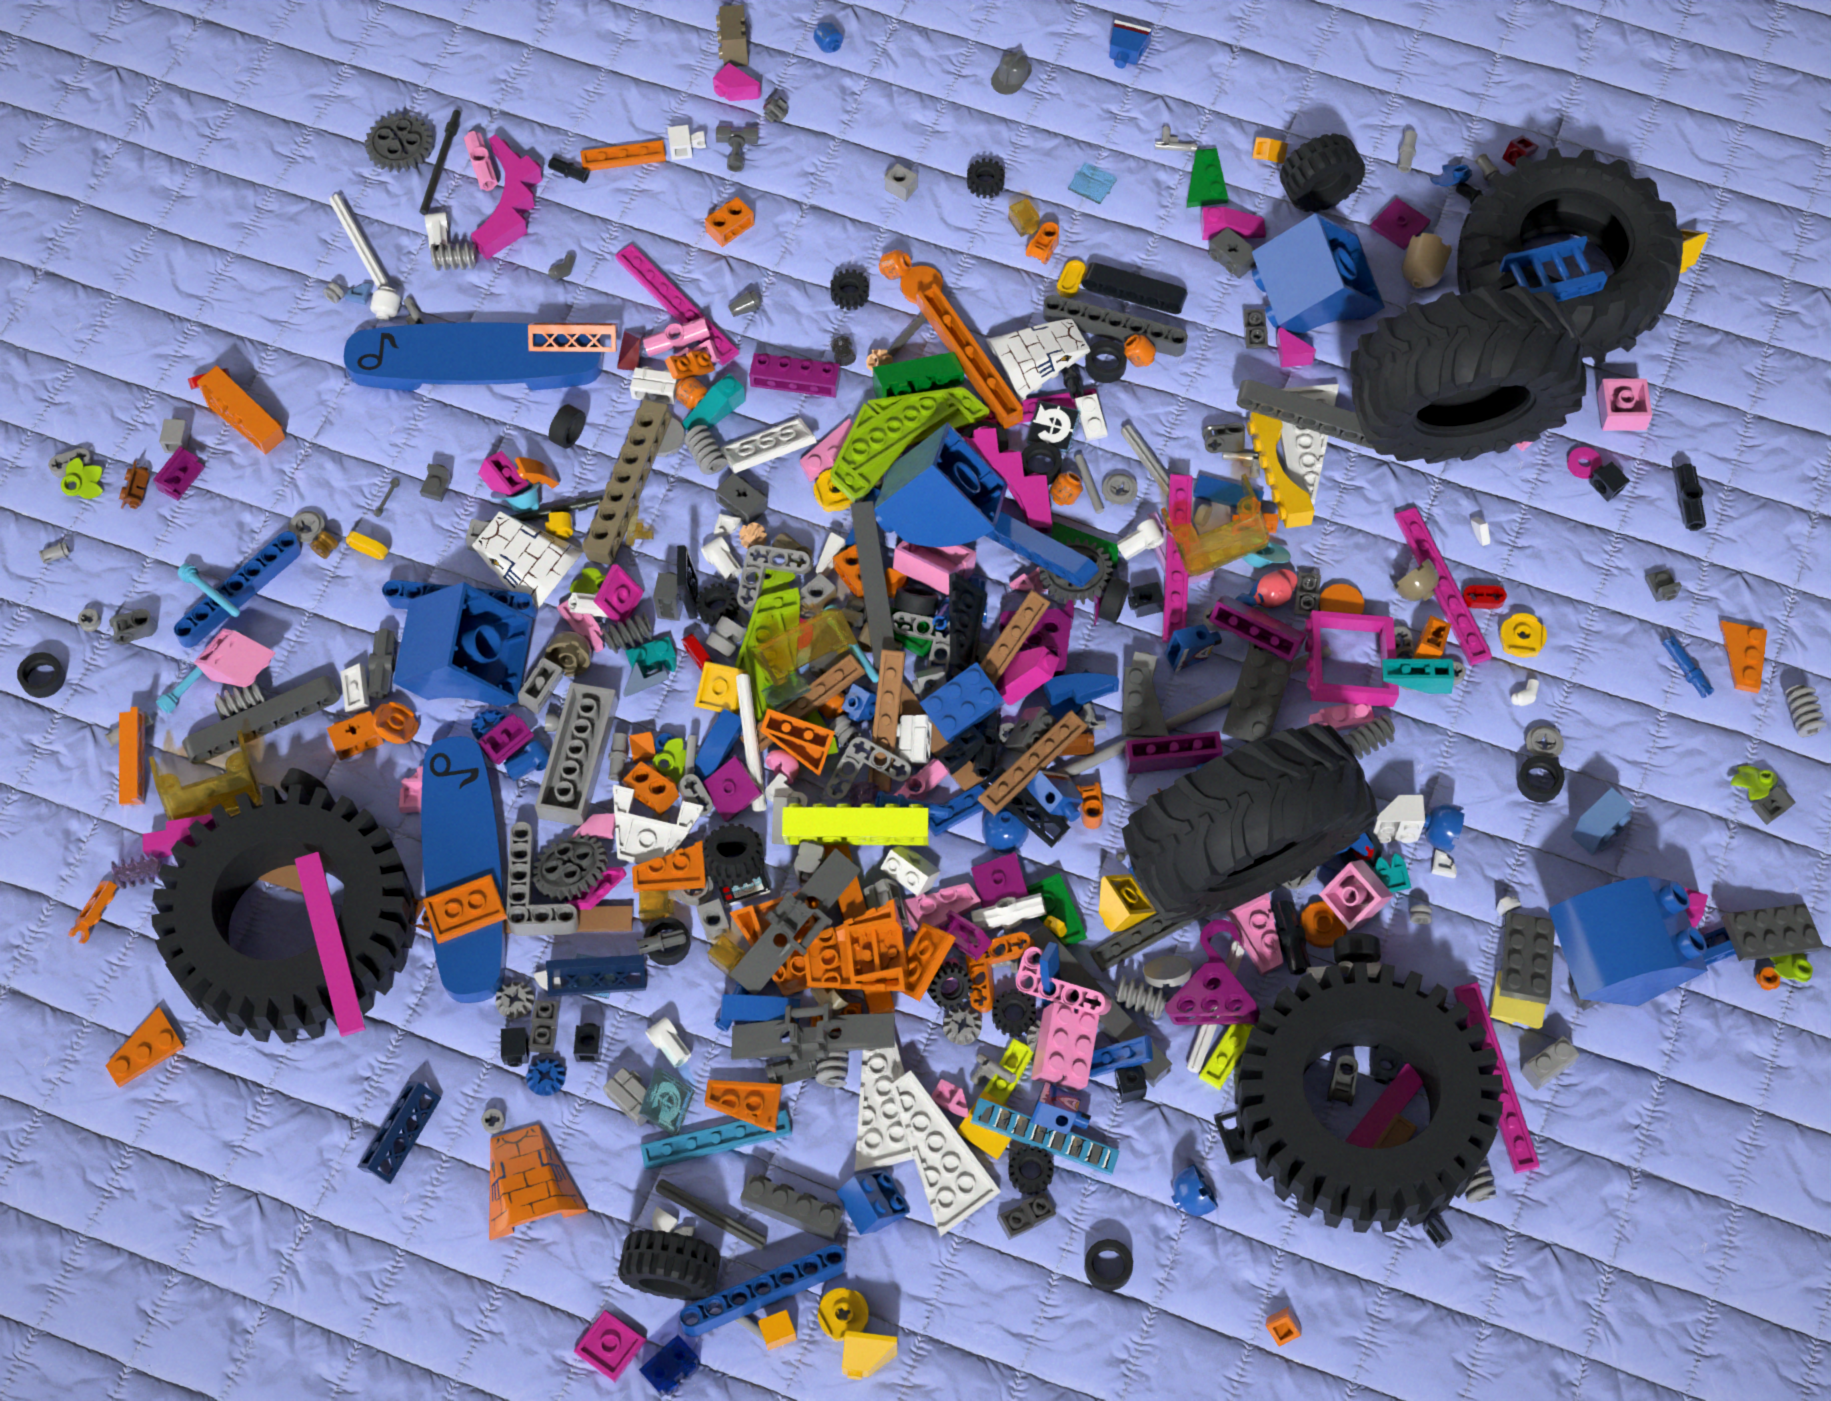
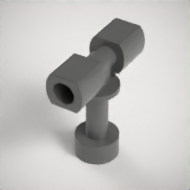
M728 126L716 127V142L728 143L732 147V155L727 158L728 170L732 172L743 170L744 159L740 156V148L744 147L745 144H758V128L744 127L743 131H731V127Z

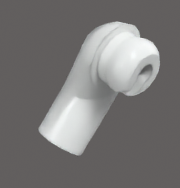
M1534 679L1528 680L1526 690L1513 693L1511 696L1512 703L1520 706L1533 703L1537 696L1539 682Z

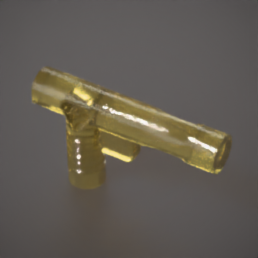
M636 505L628 525L626 546L633 547L635 539L654 538L653 530L643 531V523H637L639 505Z

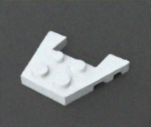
M613 785L618 860L641 864L651 859L662 858L674 853L675 850L679 849L698 820L704 806L682 801L677 824H671L629 814L635 790Z

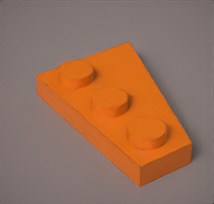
M703 841L694 843L695 845L685 849L675 850L674 853L662 858L657 857L633 866V893L706 888L702 852Z

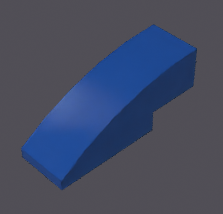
M1098 673L1061 675L1053 677L1044 683V693L1050 706L1072 699L1075 706L1119 690L1118 676Z
M723 709L695 760L694 775L701 782H704L724 765L734 750V743L743 731L741 717L726 709Z
M722 994L720 1019L751 1023L785 1020L786 1005L800 1008V999ZM794 1018L799 1024V1018Z

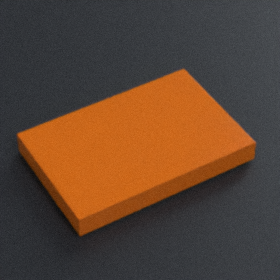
M491 874L422 899L438 944L507 919Z
M923 922L906 951L909 970L907 990L899 992L920 1002L956 937Z

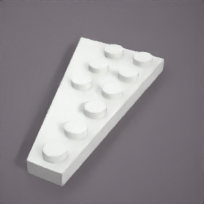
M1339 384L1279 389L1335 406ZM1282 421L1283 428L1280 438L1287 476L1299 488L1309 494L1311 502L1314 504L1328 435Z
M896 1041L895 1048L863 1050L855 1174L914 1159L890 1089V1085L905 1075Z
M910 1070L890 1085V1089L939 1237H941L1000 1194L1001 1191Z

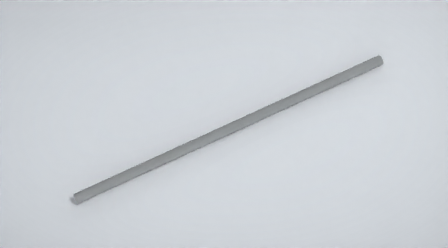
M1327 645L1321 647L1322 659L1331 655V650ZM1309 653L1290 661L1293 663L1290 674L1306 667ZM1235 688L1165 720L1167 731L1169 732L1230 703ZM1128 737L1056 771V773L1068 774L1071 778L1124 753L1126 741L1147 738Z

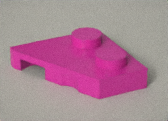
M606 867L608 871L602 873L604 879L596 880L597 887L591 885L589 887L590 892L582 891L580 898L577 894H574L572 900L568 899L567 904H571L576 910H591L626 876L625 869L623 867Z

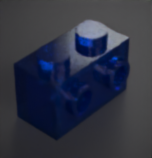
M676 1335L639 1369V1372L658 1396L663 1398L665 1395L670 1396L678 1389V1383L683 1378H690L697 1372L700 1360L679 1335Z

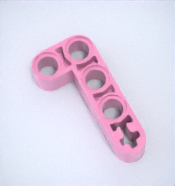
M1030 947L1024 952L1016 977V986L1020 991L1096 1015H1105L1110 1011L1112 1003L1106 994L1052 978V982L1056 985V992L1054 995L1048 996L1044 991L1041 981L1040 963L1037 965L1033 964V956L1036 953H1039L1041 956L1044 950ZM1032 976L1034 984L1028 989L1026 987V980ZM1077 990L1079 992V999L1073 1003L1070 997L1072 992ZM1088 999L1100 1001L1101 1006L1087 1003Z

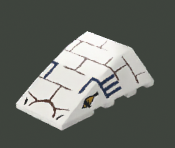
M1072 318L1049 322L985 339L992 354L998 357L1008 374L1011 387L1020 403L1026 399V395L1032 391L1036 392L1045 381L1058 376L1059 371L1064 367L1069 368L1090 352L1089 346Z
M500 511L472 545L510 591L531 595L537 609L540 608L549 594L584 552L583 549Z

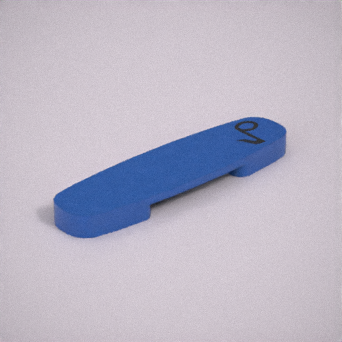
M431 323L360 330L352 334L346 341L343 356L348 376L354 383L360 386L406 391L417 390L422 384L489 385L525 383L531 390L568 388L594 382L601 375L603 369L602 352L529 351L527 323ZM534 334V346H544L548 341L543 334ZM558 334L553 339L559 346H565L570 341L564 334ZM580 334L575 339L580 346H587L592 341L586 334Z
M455 736L437 740L429 746L425 753L422 773L421 839L426 898L491 874L503 905L502 867L495 801L484 755L478 743L466 736ZM429 920L436 963L446 993L453 1000L460 1003H476L493 998L504 984L506 964L504 920L440 944L437 943Z

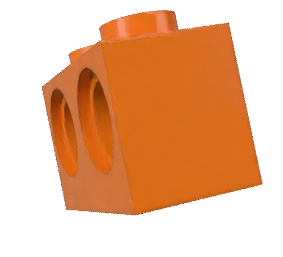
M738 197L726 202L723 207L716 212L710 213L704 219L706 233L721 247H724L755 225L753 211Z
M853 545L833 557V569L852 594L863 599L856 546ZM855 562L857 564L849 565L848 563Z
M642 761L622 780L624 787L635 790V799L660 816L679 798L676 782L669 776L665 778L656 767L651 764L648 766Z

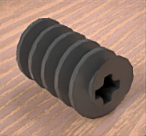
M643 612V619L639 615H635L634 623L630 618H627L626 626L622 622L617 623V629L610 625L609 633L604 628L601 629L608 648L612 649L615 654H618V646H621L624 651L627 650L626 643L628 642L632 647H635V639L641 644L644 643L643 636L652 640V628L645 612Z
M1382 714L1380 718H1375L1372 722L1365 723L1364 727L1360 726L1356 731L1353 730L1348 735H1343L1342 738L1354 755L1361 760L1363 759L1362 751L1368 756L1371 754L1370 747L1374 751H1378V743L1382 747L1387 745L1386 739L1393 743L1395 740L1393 735L1395 727L1391 719L1387 715Z

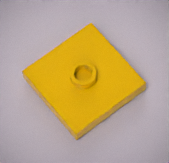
M705 661L694 706L720 713L723 709H726L738 715L740 706L736 676L748 674V671Z
M984 1090L979 1098L1011 1109ZM976 1101L969 1111L968 1118L965 1117L956 1132L998 1161L1012 1138L970 1123Z

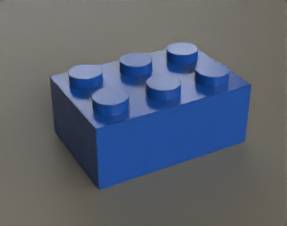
M976 662L921 701L920 705L945 740L950 744L954 741V737L972 725L975 726L1006 702Z

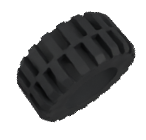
M1336 133L1331 135L1324 134L1319 138H1312L1308 143L1301 144L1300 148L1295 149L1291 156L1286 158L1284 165L1281 167L1280 181L1294 207L1304 212H1318L1321 209L1324 211L1333 205L1340 204V201L1346 200L1351 193L1357 190V186L1361 185L1365 175V164L1351 139Z
M637 1230L631 1232L624 1240L618 1276L623 1284L629 1285L630 1288L638 1289L643 1293H650L654 1296H662L669 1299L703 1300L714 1293L721 1256L718 1249L714 1248L712 1244L705 1243V1241L695 1239L692 1236L662 1230Z

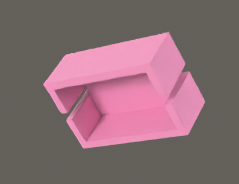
M903 540L895 548L893 569L949 596V574L956 572L967 580L974 573L977 552L963 545L927 547Z
M1053 1002L1043 1009L1031 1079L1043 1083L1045 1081L1050 1084L1056 1083V1087L1078 1092L1088 1086L1099 1015L1082 1010L1074 1012L1075 1008Z

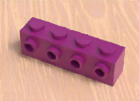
M754 353L749 373L750 387L833 398L837 396L841 377L840 364L830 361L820 362L813 361L812 359H797L790 356H774L768 353Z
M1227 595L1222 596L1216 602L1209 619L1210 622L1219 628L1226 629L1238 637L1247 639L1257 644L1260 648L1267 649L1279 657L1290 661L1299 654L1307 636L1306 633Z
M1214 731L1126 741L1124 754L1127 772L1132 774L1197 767L1199 764L1207 763L1218 756H1222L1223 749L1220 732Z

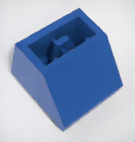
M887 1170L854 1175L836 1192L860 1235L877 1232L910 1213L905 1199L899 1193L893 1178Z

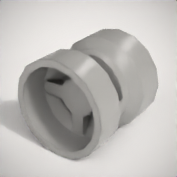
M847 715L838 717L829 726L830 730L835 731L834 736L838 737V742L843 748L848 747L853 739L861 736V732L857 727L851 725V720Z

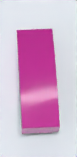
M212 814L166 821V830L143 834V852L151 861L173 855L171 849L177 840L190 847L194 846L195 842L188 828L198 820L211 831L216 827Z

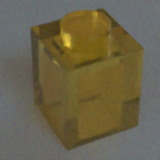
M1027 198L1009 206L1008 220L1020 237L1032 234L1039 229L1040 216Z
M668 890L639 891V917L641 923L670 917V913H674V899H670Z
M724 935L707 952L709 962L730 979L732 977L729 974L746 955L743 950Z

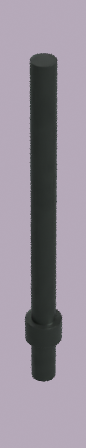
M458 110L453 111L450 122L446 124L444 130L446 134L419 211L422 215L428 214L453 136L457 134L458 122L461 116V112Z
M603 495L586 499L585 497L576 498V501L510 516L524 522L547 517L549 513L584 511L588 510L587 507L598 505L600 500H603Z

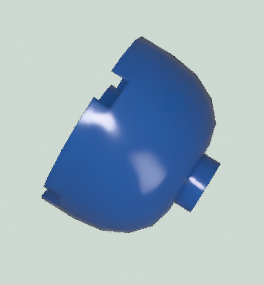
M1443 803L1433 807L1429 814L1425 813L1424 834L1427 841L1433 847L1446 852H1451L1454 849L1455 845L1451 843L1454 838L1459 839L1464 823L1465 813L1460 812L1464 809L1463 807Z
M1005 807L995 816L990 811L986 813L982 823V837L986 845L997 849V852L1011 853L1023 846L1029 835V828Z
M1195 1164L1184 1168L1177 1174L1173 1182L1175 1194L1171 1198L1178 1210L1183 1208L1192 1216H1203L1218 1209V1203L1211 1187L1203 1180L1204 1175Z

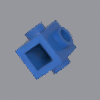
M853 683L850 691L844 698L845 701L841 709L848 712V717L860 722L861 719L871 721L875 715L877 693L866 686Z

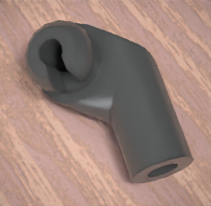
M569 254L566 255L562 264L555 265L548 270L549 277L552 279L568 277L572 272L575 257Z

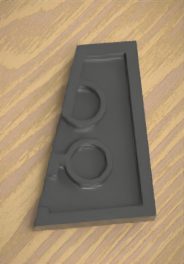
M1125 667L1123 737L1156 738L1169 736L1149 668Z

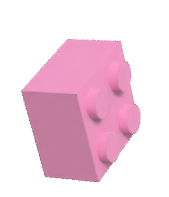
M1602 379L1597 392L1602 431L1647 430L1652 418L1647 379Z
M1363 860L1350 862L1319 894L1349 930L1363 928L1394 896Z

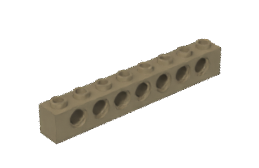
M643 400L640 408L636 410L634 424L628 430V439L621 447V456L618 463H615L613 467V476L606 484L604 498L598 504V513L595 519L591 521L588 537L583 541L582 549L589 561L608 565L614 564L672 419L667 404Z

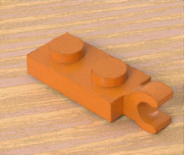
M101 881L77 917L76 925L70 929L68 936L74 937L80 931L82 936L79 939V943L84 944L88 941L90 936L88 928L95 925L101 919V911L104 906L108 905L115 896L116 884L111 881Z

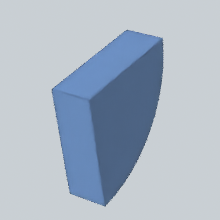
M363 283L361 286L349 289L344 296L345 300L366 305L373 289L372 284Z

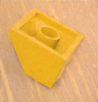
M1681 229L1683 235V255L1680 273L1687 271L1688 267L1695 265L1708 238L1707 232Z
M1132 874L1109 875L1101 879L1099 914L1103 919L1104 925L1111 932L1125 931L1157 912Z
M845 1331L842 1361L843 1374L853 1380H862V1377H870L898 1355L897 1337Z

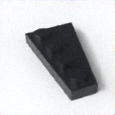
M954 572L949 574L950 664L961 671H965L975 663L988 594Z

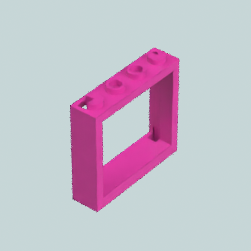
M1312 610L1309 619H1305L1304 632L1308 635L1305 642V652L1309 653L1306 671L1310 672L1307 688L1311 690V701L1394 707L1399 697V686L1383 681V674V688L1323 683L1320 628L1378 632L1382 669V659H1396L1393 617Z

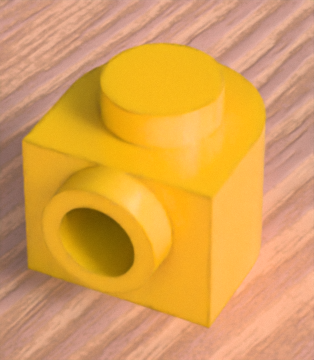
M567 512L549 513V522H545L546 533L561 540L568 539L573 534L572 515Z

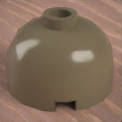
M1427 559L1392 587L1403 599L1414 602L1420 599L1427 601L1436 594L1433 589L1439 583V574L1430 559Z
M563 631L555 635L549 641L545 653V658L560 666L562 671L566 672L564 676L567 677L584 674L590 665L592 650L588 640L583 635L573 631Z

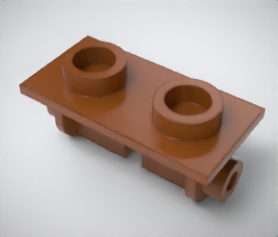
M134 461L132 468H127L124 480L128 481L127 487L122 486L119 499L123 500L121 509H123L125 503L129 504V507L132 509H137L142 504L145 490L138 489L137 486L145 488L150 473L146 467L137 468V461Z
M1093 732L1080 734L1058 756L1094 754Z

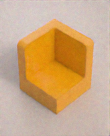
M1256 137L1252 158L1284 164L1288 143Z
M787 1309L758 1321L768 1351L797 1340Z

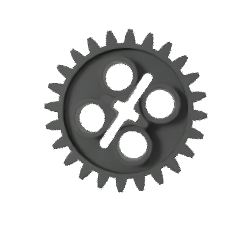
M399 113L396 118L393 114H390V119L388 120L382 117L383 122L376 121V127H370L371 133H366L365 148L370 161L373 160L375 166L380 164L381 170L388 167L389 172L394 168L397 169L398 173H400L401 168L408 172L409 166L416 169L415 163L423 164L422 158H429L428 152H432L431 146L434 145L429 125H425L423 119L418 121L417 116L411 119L409 113L405 117H402V114ZM391 131H394V133L397 136V139H395L394 134ZM401 146H404V150H405V152H406L407 154H405V153L403 152Z
M1076 538L1075 543H1071L1070 539H1067V544L1065 545L1088 557L1098 567V573L1083 588L1074 584L1072 587H1069L1071 584L1069 581L1059 578L1058 575L1039 566L1040 582H1043V589H1048L1049 596L1055 594L1056 601L1061 597L1064 598V604L1072 600L1073 605H1076L1077 600H1080L1084 605L1087 598L1094 602V595L1101 598L1102 591H1106L1113 577L1112 561H1109V554H1104L1103 547L1096 550V543L1089 546L1087 539L1083 544L1080 543L1079 538Z
M570 834L565 841L561 837L558 844L551 842L552 848H544L545 855H538L537 857L540 862L533 864L536 869L532 870L534 875L532 879L539 892H542L544 897L550 896L551 900L558 896L559 900L563 901L565 896L572 900L574 894H577L580 898L584 890L589 893L591 885L597 887L596 880L604 879L602 873L608 871L605 865L609 864V861L607 859L608 854L602 843L598 842L595 837L591 839L587 834L582 838L581 834H578L573 839Z

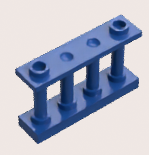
M1586 236L1573 237L1567 241L1519 253H1510L1503 257L1499 269L1501 273L1512 270L1519 286H1527L1531 293L1545 291L1552 293L1557 302L1603 290L1607 280L1604 271L1597 273L1591 271L1583 255V250L1588 240ZM1573 255L1583 276L1571 277L1562 258ZM1553 260L1563 281L1551 283L1542 263ZM1532 265L1542 286L1530 288L1521 268Z

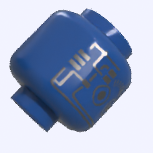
M832 22L820 23L815 28L813 35L815 43L824 53L838 51L844 39L841 31Z

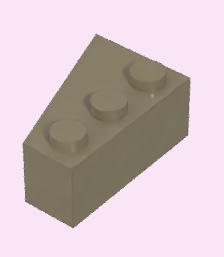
M744 5L719 6L720 15H716L717 28H721V31H717L718 43H722V47H718L719 59H723L724 67L728 63L735 67L749 66Z

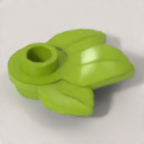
M80 458L73 459L66 466V476L61 481L62 491L68 496L79 495L84 499L100 496L103 490L96 483L101 478L102 468L94 465L84 467ZM75 482L76 488L69 489V484Z
M596 568L582 569L583 578L574 581L569 591L571 593L594 595V593H598L599 586L604 582L606 575H602Z
M766 569L765 576L770 578L764 579L761 596L790 589L788 583L795 579V574ZM758 573L755 574V580L757 581L759 578Z
M682 738L668 741L664 746L663 752L658 753L652 763L661 775L669 776L676 784L684 777L686 750H683ZM663 759L668 761V767L666 768L660 766V761Z
M1741 766L1737 768L1738 774L1732 778L1730 784L1732 786L1749 788V799L1757 800L1769 795V791L1777 785L1778 777L1769 770H1760L1753 766Z
M1804 953L1770 957V960L1776 965L1773 970L1781 977L1795 979L1803 983L1811 979L1813 967L1806 961Z

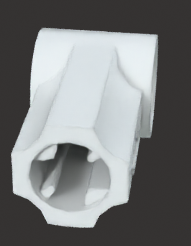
M447 213L425 214L429 248L433 244L435 250H438L439 244H442L444 250H446L448 245L447 231H449Z
M1149 519L1139 524L1135 532L1118 541L1117 547L1124 558L1128 560L1145 549L1158 547L1165 539L1156 521Z
M718 537L701 547V552L710 565L713 564L726 582L734 581L742 573V568L730 554V549L722 537Z
M572 593L568 600L570 612L609 618L593 602L597 593H594V595Z
M664 1017L645 1031L651 1043L656 1049L662 1051L674 1068L682 1066L691 1057L690 1051L677 1036L676 1029L667 1017Z

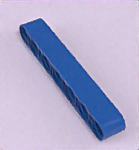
M1000 511L995 529L985 535L1080 588H1083L1099 571L1097 565L1088 557Z
M290 531L281 533L215 590L239 609L300 556L302 550L297 536ZM207 596L175 624L174 633L181 646L192 648L231 616V614L211 597Z
M389 580L383 585L382 593L391 607L408 610L410 600L414 599L416 595L420 597L452 585ZM476 588L504 604L507 603L506 605L533 620L538 614V609L532 596L527 593Z
M829 1245L686 1306L682 1309L679 1316L682 1331L688 1337L702 1335L839 1276L846 1269L845 1251L839 1245ZM836 1257L839 1258L840 1261L837 1263H830L829 1259ZM810 1267L817 1269L816 1272L811 1274L805 1272V1270ZM787 1277L793 1279V1281L788 1284L781 1282L782 1279ZM764 1287L770 1289L765 1294L758 1292L759 1289ZM737 1298L746 1299L742 1304L734 1303ZM714 1308L722 1309L719 1314L710 1313ZM690 1318L698 1319L697 1323L692 1325L686 1322Z

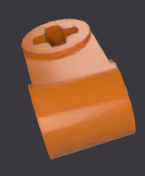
M1053 222L1044 223L1036 236L1030 241L1025 255L1041 260L1042 264L1046 265L1059 244L1058 225Z
M1094 782V785L1081 787L1075 785L1083 797V802L1079 806L1083 825L1089 829L1099 828L1103 822L1104 814L1099 782ZM1088 813H1096L1097 816H1090Z

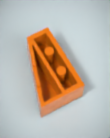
M767 709L760 731L820 776L835 731Z

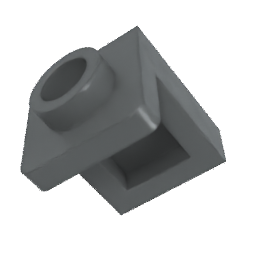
M1779 785L1768 796L1752 805L1751 808L1768 825L1796 802L1785 788Z

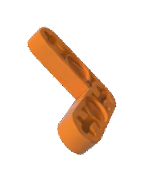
M1018 932L990 939L992 944L978 961L966 955L967 973L973 981L971 986L973 993H969L970 1003L977 1011L987 1013L993 1008L995 994L991 965L1021 958L1028 948L1035 947L1034 940L1027 933ZM1022 940H1025L1027 943L1023 944V948L1018 947V945L1022 944ZM1000 944H1005L1004 953L997 956L995 954L996 947ZM980 972H985V980L980 984H976V975ZM983 995L987 1000H984L983 1005H980L978 1002L982 1001Z

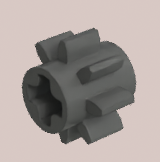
M780 96L777 100L774 97L769 98L763 106L765 110L764 117L771 123L774 120L781 122L788 114L786 109L788 106L787 102Z

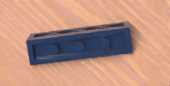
M644 954L546 960L548 997L646 991ZM630 973H640L641 984H629L624 979ZM605 975H613L618 979L612 986H605L600 981ZM581 976H588L593 980L588 987H580L576 983ZM553 978H564L569 982L563 989H553Z
M408 1081L357 1168L363 1172L372 1173L387 1184H391L437 1107L441 1097L420 1082ZM424 1093L432 1100L427 1108L420 1110L419 1099ZM416 1115L417 1125L415 1129L407 1131V1119L410 1116ZM403 1137L404 1147L402 1151L395 1153L393 1143L396 1138ZM390 1158L391 1169L385 1175L378 1168L383 1160Z

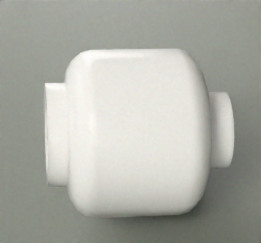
M380 287L379 290L373 292L370 309L376 314V318L389 320V317H395L398 314L401 298L395 289Z

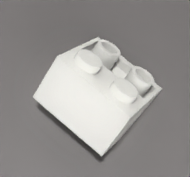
M1398 795L1376 817L1372 833L1377 836L1380 843H1388L1390 841L1412 843L1418 841L1425 823L1423 795Z

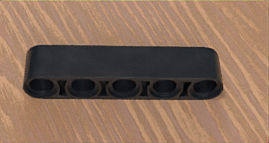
M1095 262L1088 264L1081 281V285L1089 291L1170 314L1181 313L1188 295L1187 290L1181 286Z

